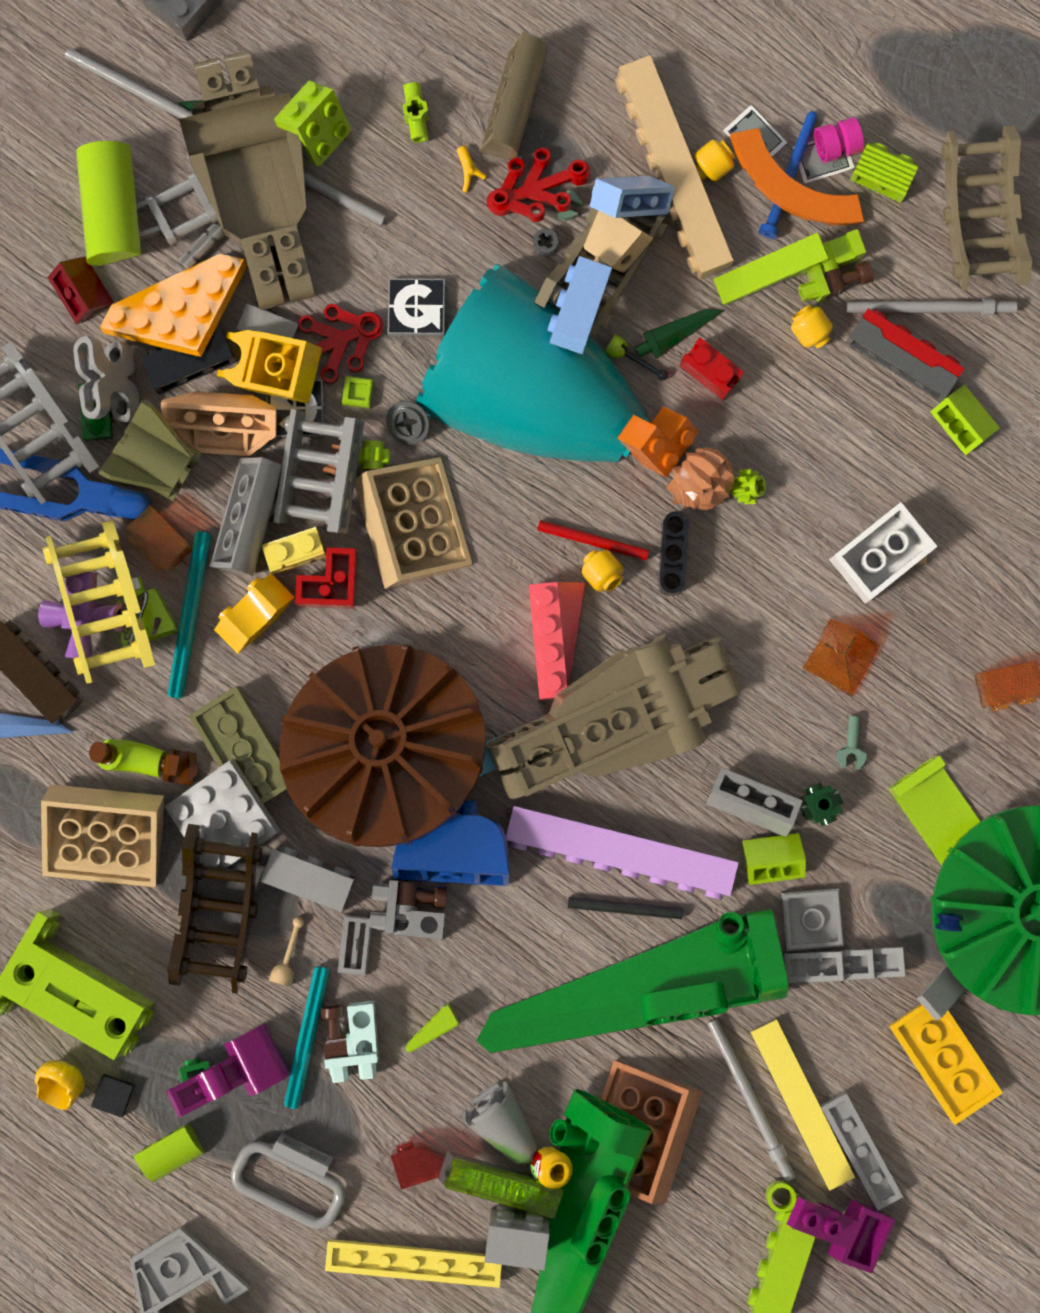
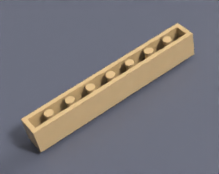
M651 55L620 66L618 78H615L616 86L620 95L625 94L628 103L625 106L630 120L635 119L638 129H636L638 141L641 146L645 144L649 153L646 155L648 166L651 171H656L659 180L675 186L668 215L671 222L676 221L680 231L677 232V237L681 247H686L690 257L687 258L691 272L697 273L699 280L730 269L733 258Z

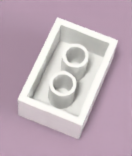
M900 502L829 560L861 600L867 603L938 546Z

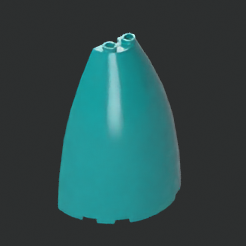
M498 263L495 264L494 268H490L481 278L479 283L481 289L479 291L476 289L471 291L455 316L436 351L438 352L435 358L438 361L436 366L433 364L429 366L422 381V390L425 392L424 394L420 392L417 395L415 404L424 406V412L430 418L457 431L505 449L540 457L573 461L619 462L622 456L627 458L630 451L617 437L633 415L647 422L649 419L645 417V410L625 378L605 351L590 335L588 336L583 354L551 344L552 332L547 330L552 315L558 316L561 308L557 307L552 301L545 308L534 303L540 291Z

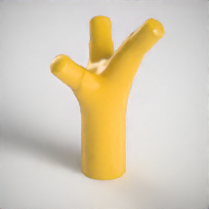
M461 146L457 149V153L464 171L463 192L467 193L473 175L483 180L487 176L475 166L467 146Z

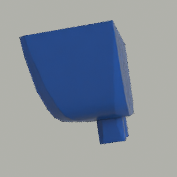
M465 801L461 807L460 814L454 819L451 817L433 832L413 840L412 844L396 845L392 862L394 880L509 886V861L504 829L497 821L478 816L476 801Z

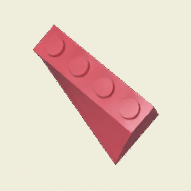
M551 582L529 585L539 701L555 699L556 694L570 685L585 587L584 582Z

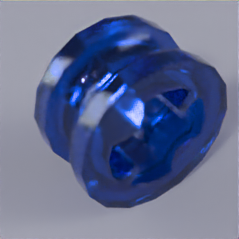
M951 913L936 914V917L939 918V923L935 925L936 929L962 931V927L959 924L963 920L962 915Z

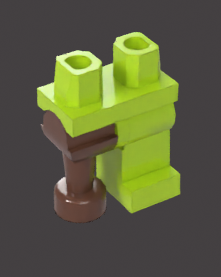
M858 229L829 242H824L823 245L829 260L794 275V277L807 273L810 281L798 287L802 302L816 299L817 303L826 301V299L836 297L844 287L857 281L861 285L873 282V273L867 261L856 264L853 271L845 273L840 271V267L860 261L866 254Z

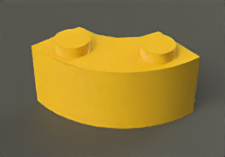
M272 573L262 580L258 577L252 581L247 587L249 592L233 608L228 606L218 616L220 622L214 630L237 654L257 639L295 598Z

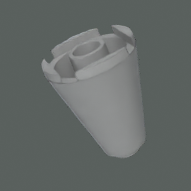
M503 1082L502 1087L498 1083L493 1084L471 1101L474 1105L469 1112L465 1108L461 1119L466 1126L514 1164H527L536 1153L537 1143L512 1088L507 1082Z

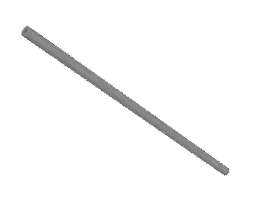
M68 48L65 58L164 111L178 118L193 116L189 110L74 49ZM304 172V183L306 186L381 226L384 224L387 216Z

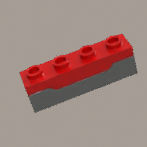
M868 308L846 341V344L934 399L942 402L965 368L959 365L960 362L953 356L947 354L944 356L935 350L936 347L929 341L923 339L920 341L911 335L912 332L905 326L900 324L896 326L887 320L888 317L881 311L876 309L872 311Z

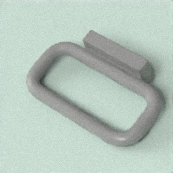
M284 1133L280 1134L274 1146L262 1141H253L246 1144L239 1152L231 1171V1181L238 1192L307 1227L317 1230L325 1229L333 1224L346 1197L345 1188L341 1181L327 1173L333 1157ZM254 1153H261L330 1187L334 1192V1198L326 1214L323 1217H315L246 1183L243 1180L242 1174L250 1156Z

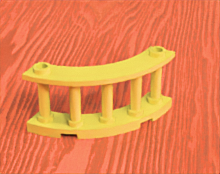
M113 520L102 522L104 532L99 533V537L54 548L51 536H47L45 538L48 547L42 548L47 565L53 563L79 657L73 658L78 675L84 674L87 684L92 682L89 669L131 657H135V659L141 658L144 668L155 665L142 617L136 619L135 614L141 611ZM102 547L103 550L109 549V552H105V556L63 567L59 566L58 559ZM109 567V569L115 568L118 579L113 580L112 584L70 595L67 594L63 578ZM116 594L117 597L123 596L127 610L122 611V614L76 626L71 606ZM126 625V628L132 627L136 641L131 642V646L85 658L80 637Z

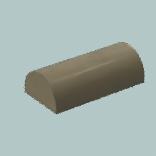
M522 31L509 49L480 153L501 159H513L518 156L548 53L546 43L532 34Z

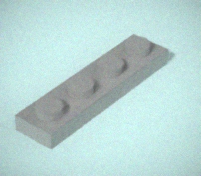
M843 1092L821 1104L820 1107L876 1210L879 1211L903 1198L847 1093Z

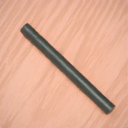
M568 897L567 908L681 920L683 916V908Z

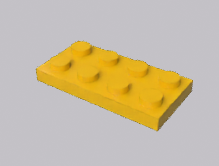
M919 1004L888 1025L952 1124L956 1125L1003 1093L949 1011L942 1018L935 1020L923 1005Z

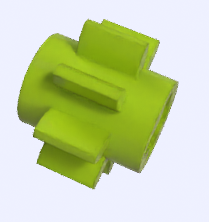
M363 441L358 464H362L363 471L381 469L383 464L390 465V449H384V442Z
M743 469L739 470V477H734V486L731 489V493L734 498H738V503L757 504V497H762L765 494L766 483L763 476L758 475V471Z

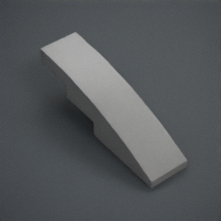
M905 947L844 949L784 954L788 983L907 976Z

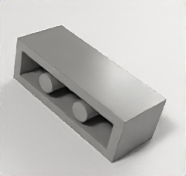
M721 768L706 805L786 837L795 823L803 800Z
M283 845L280 850L277 848L272 849L260 882L339 912L345 910L356 878L350 876L352 871L339 866H335L334 870L323 866L325 861L313 856H308L307 860L296 856L297 850Z

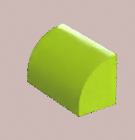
M965 384L930 411L965 456L1000 429Z
M799 833L788 834L786 837L780 835L742 840L744 864L749 885L806 878V858Z
M187 1123L141 1149L133 1157L144 1175L150 1181L156 1182L206 1152L190 1123Z

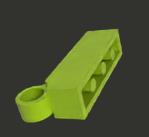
M777 1180L770 1183L765 1192L766 1201L771 1209L776 1212L775 1220L778 1222L775 1231H770L765 1246L768 1248L765 1260L761 1259L758 1264L756 1276L759 1277L757 1286L756 1288L752 1287L748 1295L747 1304L750 1305L751 1313H791L815 1240L814 1236L795 1230L786 1224L795 1206L797 1197L789 1183ZM778 1188H785L790 1192V1198L784 1205H776L772 1202V1194Z

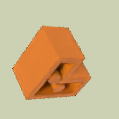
M663 406L651 423L633 415L617 438L643 466L667 478L672 468L677 465L687 448L693 443L699 431L687 417Z

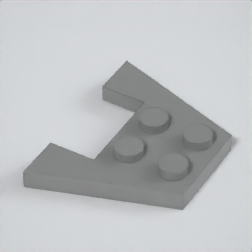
M182 1226L129 1259L140 1313H164L163 1307L209 1279L223 1304L230 1302L250 1289V1286Z

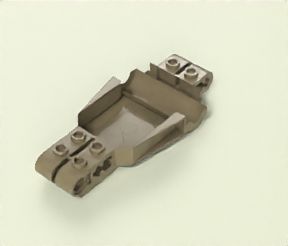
M249 51L224 56L230 84L225 83L219 58L194 63L203 101L193 104V108H191L193 116L179 119L193 170L210 205L212 204L218 216V222L224 234L243 246L260 310L285 304L279 282L281 280H284L290 303L315 297L298 229L307 215L301 140L298 135L279 128L274 121V118L290 102L289 92L275 96L274 89H271L270 85L259 88ZM273 249H276L281 272L276 271L271 253Z
M663 633L646 645L636 646L627 651L622 648L556 694L548 714L491 740L486 747L496 770L500 771L499 777L508 798L515 799L524 795L527 797L578 772L598 777L669 758L692 750L705 742L707 735L703 726L712 723L707 709L733 698L741 692V687L733 667L729 665L730 660L721 638L707 639L688 649L682 650L681 645L678 643L670 646L666 634Z

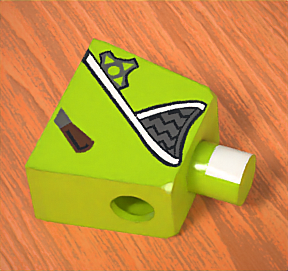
M141 577L132 578L141 611L135 614L136 619L142 617L149 642L177 633L179 627L161 593L155 588L145 591ZM124 598L117 601V604L121 603L126 607ZM125 627L120 632L124 647L131 646V642L136 641L132 627Z

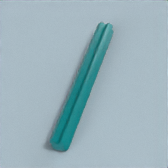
M316 966L313 971L284 1100V1106L287 1108L298 1109L300 1106L321 1013L320 1008H322L330 973L327 967Z

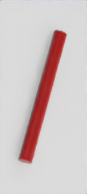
M543 520L539 521L537 531L647 560L648 549Z

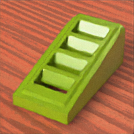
M450 1003L445 1004L408 1041L405 1047L407 1052H413L459 1025L460 1021Z

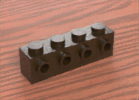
M0 619V671L51 724L59 725L83 702L78 697L81 692L69 680L65 683L58 676L61 673L58 667L50 660L45 662L39 656L41 650L31 640L26 642L19 635L22 630L12 620Z

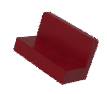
M86 257L59 262L47 277L75 324L85 322L94 310L109 307L113 303L112 298L93 267L87 263Z

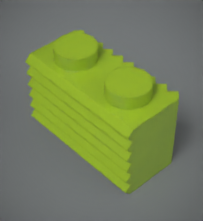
M867 143L850 180L901 203L919 166L914 164V160L907 155L900 154L896 156L889 153L888 148L880 143H873V145Z

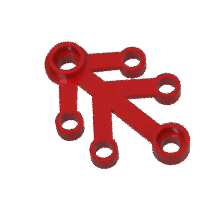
M538 148L534 152L535 162L523 186L515 190L513 188L518 177L525 173L524 161L520 158H513L508 162L509 172L501 188L489 193L487 207L497 216H505L510 212L529 217L533 222H540L545 218V209L541 203L553 206L559 212H566L571 208L570 195L566 192H560L555 195L545 190L569 181L576 186L586 184L591 176L590 167L583 160H574L568 166V169L539 180L545 167L551 163V155L547 148ZM540 156H547L543 160L538 159ZM514 166H521L518 170L512 169ZM576 169H583L580 172L574 171ZM529 198L538 202L527 205L519 201ZM499 199H505L502 202H496ZM560 200L567 201L565 204L558 203ZM535 210H540V211H541V212H540L539 214H537V215L532 214V212L535 211Z
M336 304L327 305L324 309V316L327 321L331 323L342 321L353 326L345 331L314 321L309 315H304L299 319L298 326L301 332L304 334H311L313 332L327 338L314 344L322 348L321 354L333 349L327 366L321 371V377L325 383L334 384L339 378L337 370L348 342L357 338L359 339L354 354L348 357L347 366L353 373L363 370V358L370 340L377 339L384 329L383 321L378 314L365 312L357 316L341 310ZM336 309L338 314L332 318L328 316V311ZM306 320L312 322V326L309 329L302 327L303 322ZM367 323H373L375 325V328L372 331H366L364 329ZM354 359L361 361L360 366L357 368H353L350 365ZM327 371H334L335 376L329 380L325 378V373Z

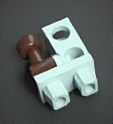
M375 1000L349 1003L347 1011L350 1033L342 1034L339 1021L340 1018L344 1017L343 1005L320 1008L322 1019L328 1022V1040L324 1045L325 1069H330L333 1083L348 1081V1066L358 1065L360 1079L375 1078L377 1063L380 1058Z

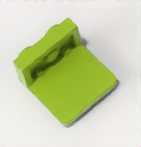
M310 80L274 118L279 128L298 135L312 164L316 166H321L351 131L350 124L333 89Z

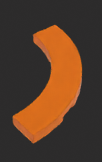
M759 128L735 132L730 135L734 151L743 169H746L749 176L755 182L754 185L778 207L804 220L826 223V225L848 226L864 222L858 194H824L796 182L774 161L765 146Z

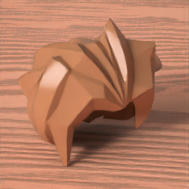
M696 448L694 453H686V461H683L681 466L672 468L674 478L666 488L672 493L674 505L682 503L683 509L691 507L694 510H709L715 507L714 505L722 504L723 500L729 497V492L734 486L733 468L729 460L720 451L712 448Z

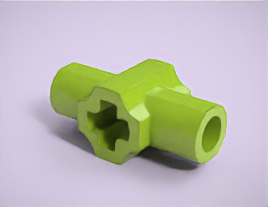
M407 83L403 85L406 101L403 104L405 123L409 124L411 142H425L428 140L426 122L429 121L427 102L422 99L420 83ZM419 109V115L413 116V110Z

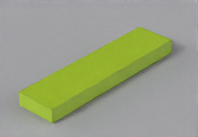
M817 232L720 275L713 280L721 301L726 306L829 260L820 234Z

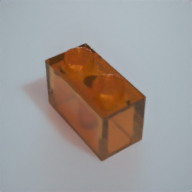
M151 505L125 528L131 534L128 540L139 551L144 547L150 553L147 559L159 571L164 568L171 572L192 551V546Z
M1037 661L974 675L982 708L991 706L992 712L1009 708L1008 702L1019 700L1020 705L1037 702L1036 696L1040 695V673Z

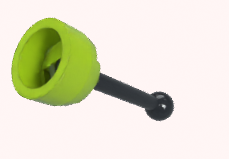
M615 333L605 350L608 356L615 359L626 356L655 373L659 380L664 381L668 378L666 370H659L629 352L626 340Z

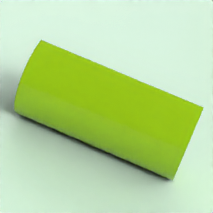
M96 141L78 147L76 157L87 263L91 266L99 267L141 255L131 145L119 141Z

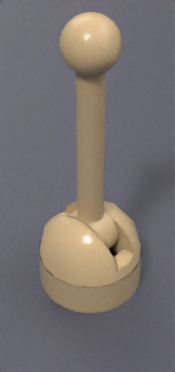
M295 917L293 919L294 928L283 964L273 968L269 977L271 982L288 987L292 985L294 973L289 967V961L299 928L304 925L302 917Z

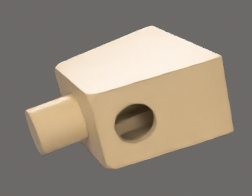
M598 211L585 241L584 249L595 256V262L624 273L649 245L653 237L623 217L614 218Z

